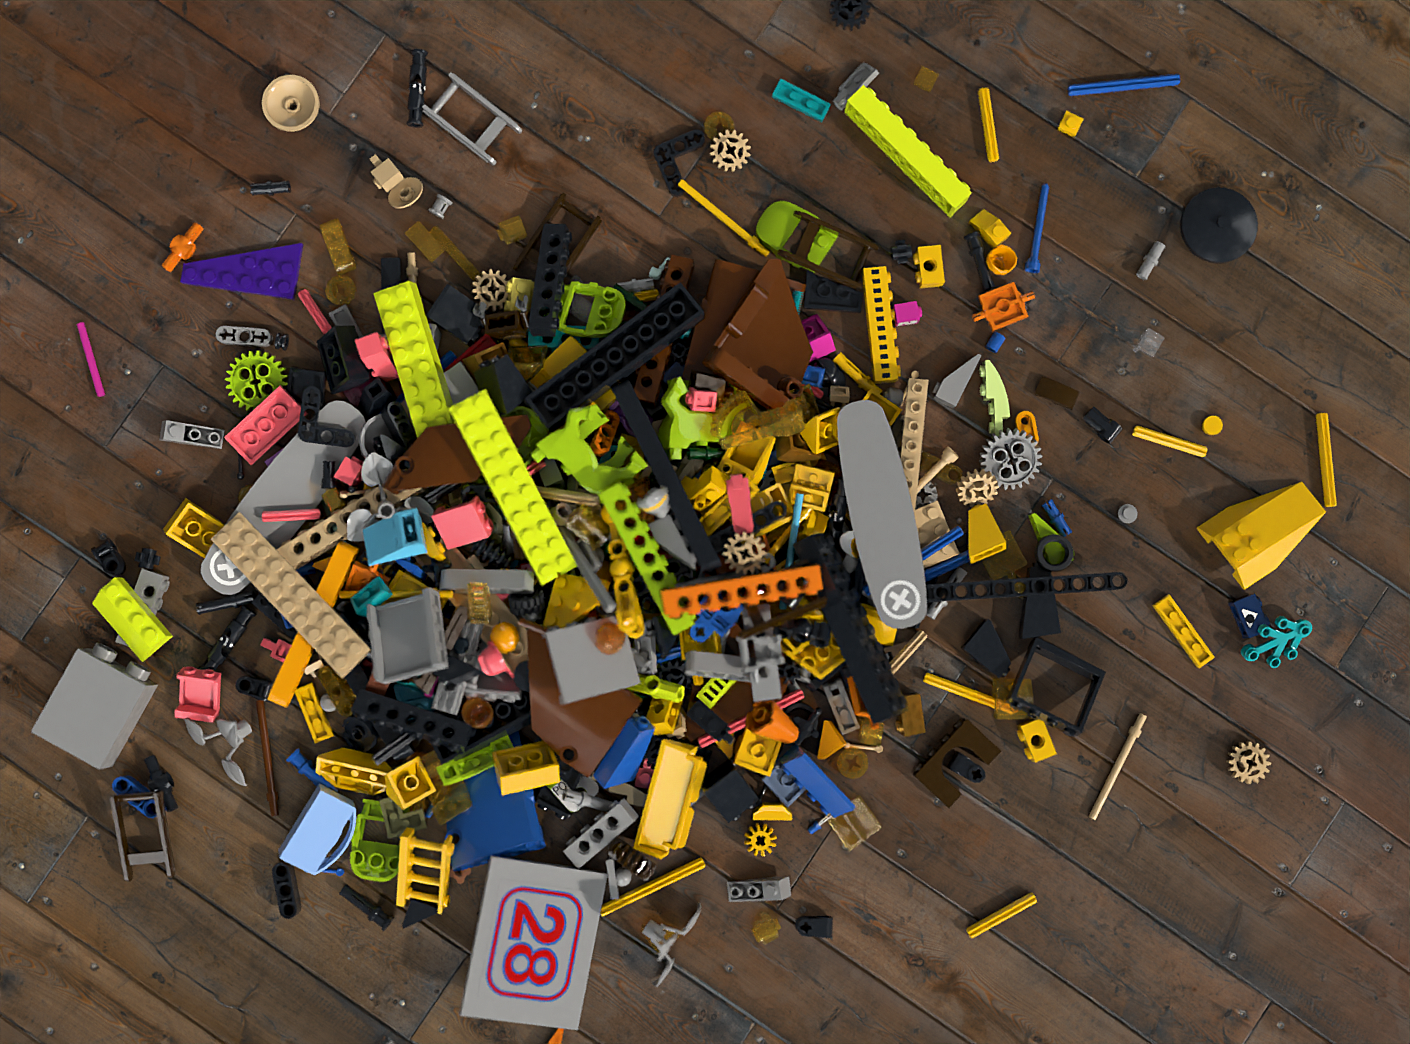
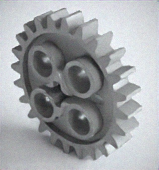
M1007 428L1005 434L1002 430H999L1000 435L998 437L993 433V440L986 439L989 443L988 446L982 445L985 452H981L980 456L984 459L979 460V463L984 466L980 469H984L986 473L990 471L992 476L995 475L998 486L1002 485L1005 490L1008 488V485L1014 490L1015 484L1022 488L1023 481L1029 484V477L1035 479L1032 473L1039 472L1036 466L1042 465V463L1037 459L1043 456L1037 452L1041 448L1036 446L1038 442L1036 439L1032 440L1033 436L1031 434L1026 436L1024 430L1020 434L1017 428L1014 429L1013 433ZM1021 443L1018 450H1013L1015 444ZM1005 444H1008L1009 453L1013 456L1012 462L1017 470L1016 474H1014L1013 467L1009 462L1010 458L1005 449ZM997 451H1003L1000 457H995ZM1027 461L1024 467H1019L1020 462ZM1003 468H1009L1006 474H1001Z

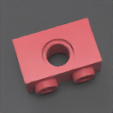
M345 456L334 477L349 486L361 484L363 481L361 470L364 462L354 456L351 459Z

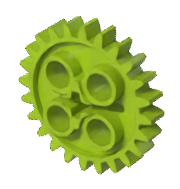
M249 351V357L242 353V360L237 357L235 358L237 364L230 363L233 370L226 371L231 375L230 378H225L226 381L230 382V385H227L226 388L232 390L228 395L235 396L233 402L240 401L239 408L246 405V411H250L252 407L254 410L269 396L265 392L267 384L272 386V392L280 385L282 387L288 385V382H285L284 379L289 376L282 373L286 370V367L280 368L279 366L282 362H274L276 356L268 358V352H265L262 356L261 351H257L256 355H254L253 351ZM263 365L267 366L269 369V372L266 376H264L261 373V367ZM244 369H247L250 373L248 379H244L242 376ZM256 378L260 379L261 383L254 384V380ZM247 388H251L254 391L252 398L246 395Z

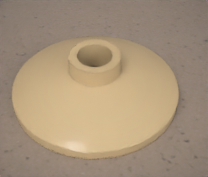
M414 177L405 178L392 188L388 196L391 206L400 209L408 207L417 201L423 191L421 181Z

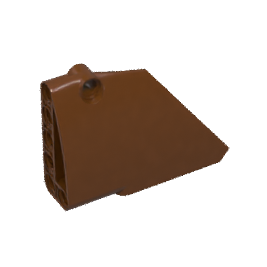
M715 259L706 296L701 304L705 319L695 326L682 375L683 380H689L690 382L691 370L718 376L706 367L702 361L723 332L725 322L760 272L759 270ZM787 279L791 294L793 290L805 292V284Z
M768 259L725 322L723 332L702 363L735 388L773 413L783 417L794 399L803 392L801 382L812 357L813 350L797 312L781 259ZM791 383H793L795 387L793 393H790L789 386Z
M527 630L532 730L560 756L564 763L588 778L643 699L628 688H623L560 705L559 697L561 694L546 638H543L541 633ZM566 749H571L574 752V757L570 760L566 759L563 755Z

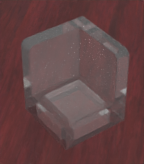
M1148 328L1140 336L1133 351L1140 350L1153 357L1165 338Z

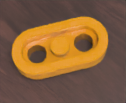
M1029 411L1020 412L1015 418V426L1019 430V434L1024 430L1026 436L1031 434L1033 436L1032 440L1036 439L1038 442L1039 437L1034 415ZM1022 418L1027 419L1026 425L1022 424Z

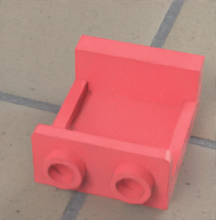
M478 496L473 497L470 502L445 509L444 506L439 507L431 516L448 550L488 538L494 530L493 521L488 517L485 505Z
M191 666L183 667L177 674V679H180L179 706L175 710V717L213 723L219 716L221 673L211 669L199 670Z

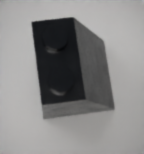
M449 284L445 286L426 315L433 324H436L439 328L469 347L479 340V333L484 328L479 320L481 317L473 314V308L476 303Z
M508 354L501 357L496 355L490 360H484L478 365L480 368L474 372L479 393L486 390L499 417L510 413L525 400L524 398L532 393V390Z
M728 759L703 779L701 786L703 793L728 823L739 819L745 810L752 809L756 806L757 801L760 800L731 759Z

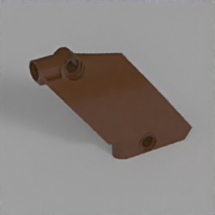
M528 416L501 417L500 419L516 450H518L531 428ZM456 423L438 425L425 429L404 455L396 461L381 487L398 495L399 491L477 481L482 473ZM400 461H407L410 464L409 470L402 471L399 468Z
M755 645L748 647L749 658H756ZM739 651V652L733 654L732 656H740V657H741V653H740V651ZM782 652L784 661L788 662L789 656ZM793 661L795 662V667L798 668L800 664ZM779 664L778 667H782V668H783L784 665H783V664ZM791 669L785 670L788 673L787 677L792 676L790 673ZM703 677L704 684L695 686L693 682L687 712L699 700L696 695L711 677ZM779 678L781 697H783L789 681L783 684V679ZM722 679L726 684L729 682L728 679ZM717 680L714 682L721 690L724 688ZM736 681L711 710L727 724L747 715L748 711L752 712L754 709L752 705L755 703L752 683ZM711 686L709 689L717 696L718 692ZM707 692L704 693L706 698L710 701L713 700ZM782 698L773 699V700H775V702H778V701H780ZM686 715V732L684 734L690 742L708 734Z

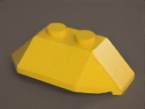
M340 748L317 756L316 773L322 775L333 786L369 795H376L386 791L385 774L392 771V768L386 761L376 765L372 760L373 754L347 748Z

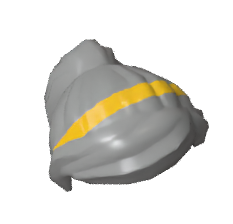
M662 485V488L654 487L649 490L644 499L638 498L636 503L643 511L651 513L657 518H664L669 511L668 490Z

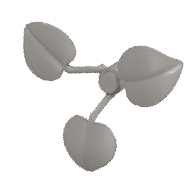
M372 452L365 459L361 475L367 486L373 487L378 484L382 501L378 505V513L371 515L367 509H357L350 514L347 521V540L364 541L363 529L379 522L375 517L389 519L394 513L401 510L417 508L423 523L427 525L434 522L431 517L434 513L433 508L421 497H408L404 502V507L394 508L393 503L385 499L383 487L381 486L392 470L393 465L387 458L376 452Z
M188 718L184 719L190 736L199 745H204L206 739L220 734L227 739L233 748L226 756V759H222L223 768L234 782L247 786L248 784L245 783L241 769L231 760V756L238 746L244 742L243 738L252 732L248 722L241 720L237 723L235 721L218 719L217 726L219 731L205 735L197 723Z
M698 902L697 912L691 918L688 925L681 930L665 926L664 924L658 925L652 920L644 928L642 933L649 937L650 941L660 950L658 961L664 956L667 959L666 968L661 977L652 982L655 987L662 983L675 961L674 957L671 959L667 954L670 946L675 942L678 933L685 936L694 926L701 911V903ZM663 930L675 932V935L666 940L664 938L666 932Z

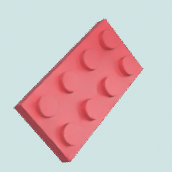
M280 385L224 438L250 465H253L299 422L301 406Z

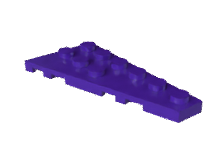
M299 243L183 264L180 282L187 285L295 300L303 244Z

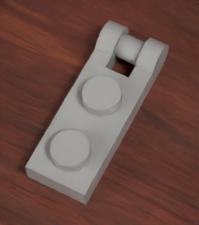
M840 677L834 679L832 683L828 684L826 682L822 684L841 734L844 735L859 729L860 726ZM838 688L840 694L833 696L831 691Z

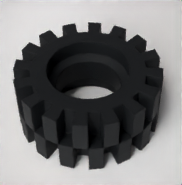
M533 588V593L509 594L508 596L510 613L519 616L521 614V616H525L528 614L529 616L532 613L537 614L538 611L541 612L545 609L543 591L538 588Z

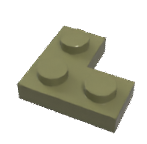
M390 797L379 800L388 839L401 836L407 827L414 828V832L428 828L423 809L404 814L403 810Z

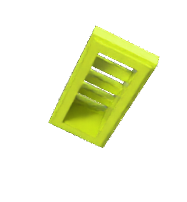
M711 678L696 696L711 709L737 680H729L726 684L720 678ZM716 680L724 687L722 690L714 683ZM711 686L718 692L717 696L709 689ZM707 692L713 700L710 701L703 694Z

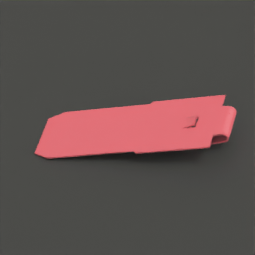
M742 474L731 475V480H726L734 532L742 535L743 531L746 534H751L754 527L748 477L743 478Z

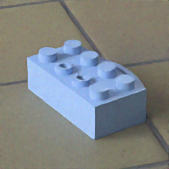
M318 784L278 850L279 858L313 875L332 865L345 851L354 833L356 809L353 800ZM349 820L350 824L344 840L335 852L326 858L327 853L338 841L343 827Z

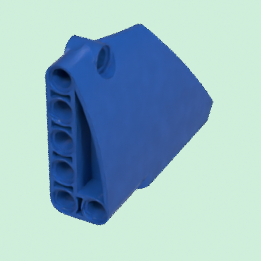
M519 731L509 735L514 747L522 746ZM495 766L470 778L453 783L445 795L447 829L445 840L448 835H451L452 838L455 836L460 837L459 842L454 844V852L451 856L452 871H461L487 864L490 861V856L509 858L539 850L546 846L542 827L538 822L533 788L502 795Z

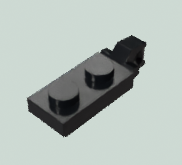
M698 700L686 713L688 717L718 742L723 739L731 746L736 740L728 733L731 730L729 725L702 701Z

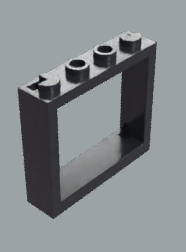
M1036 637L1029 644L1005 702L1010 704V707L1015 710H1022L1028 713V716L1033 719L1044 721L1049 727L1062 730L1067 736L1076 737L1083 731L1106 671ZM1034 652L1092 680L1074 725L1016 696Z

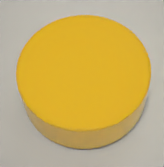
M1209 416L1202 422V429L1207 435H1216L1223 428V423L1217 416Z

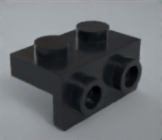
M546 785L542 786L535 799V802L538 803L537 807L544 811H548V809L554 811V815L560 819H570L573 812L567 810Z

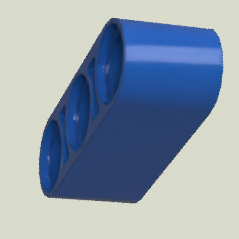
M130 775L118 777L112 783V788L117 794L150 792L148 788ZM122 780L127 782L126 789H123L121 786ZM154 799L128 801L146 817H157V814L151 809L152 804H155Z

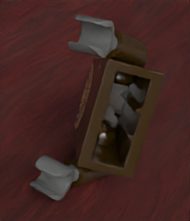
M524 295L523 301L517 296L515 306L520 311L514 310L485 315L484 312L487 305L484 302H481L480 306L477 303L475 304L473 314L481 317L479 320L485 329V334L503 341L528 337V331H530L528 329L530 312L526 308L528 303L526 295Z

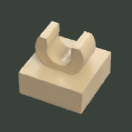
M830 385L829 396L833 407L835 402H841V408L846 403H849V387Z
M472 555L466 559L474 570H485L484 567L488 566L489 560L485 563L479 561L482 555L479 557Z
M318 652L312 654L304 671L306 675L311 673L314 678L317 677L315 670L318 668L323 673L325 672L323 657Z
M682 712L678 715L674 733L666 734L668 738L676 736L677 739L685 737L686 723Z

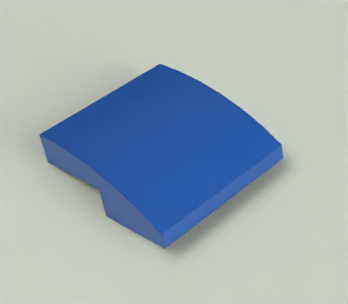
M411 557L395 560L413 576L425 581L427 574L413 564L414 560Z

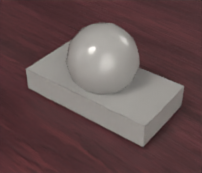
M583 534L576 543L595 573H597L602 567L605 554L601 548L594 547L589 534Z
M610 857L605 861L610 896L612 899H619L618 886L628 885L632 875L625 867L616 869L615 860Z

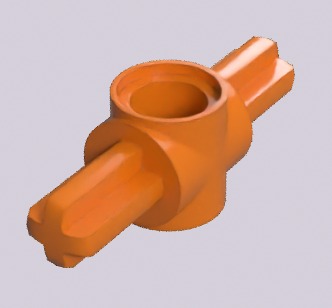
M195 222L184 236L182 234L175 236L169 246L172 252L163 262L162 267L171 272L181 259H189L196 250L194 241L204 228Z

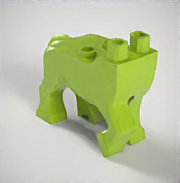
M677 377L667 381L668 390L662 397L661 403L668 414L663 419L659 428L658 439L669 460L681 459L682 449H686L688 446L701 447L708 446V444L731 443L741 422L746 423L744 416L747 409L751 406L749 405V396L730 383L729 386L734 388L732 404L728 406L727 399L723 398L722 407L715 408V412L710 413L706 411H689L687 409L685 396L688 392L689 380L682 381L681 377Z
M596 404L571 409L568 412L565 427L552 432L536 444L538 448L531 453V456L537 463L544 457L560 460L563 463L561 468L568 476L572 474L590 494H597L598 496L600 492L621 482L622 486L625 484L626 486H634L633 477L648 466L623 436L618 441L617 451L610 460L598 465L595 454L584 440L595 429L609 421ZM634 451L628 465L620 468L627 456Z

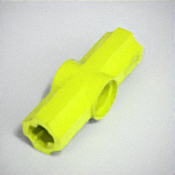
M639 673L640 683L627 687L630 690L648 694L654 699L662 698L676 703L682 701L685 689L683 685L661 680L656 675L646 676Z

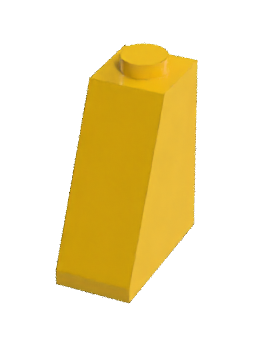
M987 504L973 506L968 511L969 561L971 564L1006 549V541Z

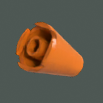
M775 700L756 701L752 705L754 709L752 712L748 711L745 720L746 728L751 733L786 744H791L797 740L799 734L798 727Z

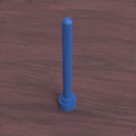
M1043 184L1041 187L1031 255L1028 261L1025 262L1024 268L1029 273L1040 272L1041 264L1038 260L1049 191L1048 184Z

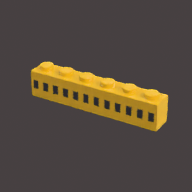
M886 266L863 268L862 281L873 383L896 382L898 377L901 376L900 365L896 363V358H899L898 346L894 345V339H897L896 328L892 326V320H895L894 309L890 307V302L893 301L892 290L888 288V283H891L890 271L887 272Z

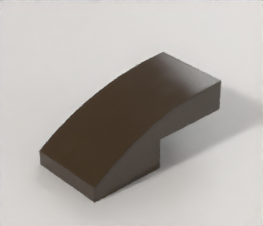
M1043 376L1035 391L1036 396L1053 401L1054 404L1071 410L1080 393L1071 387Z

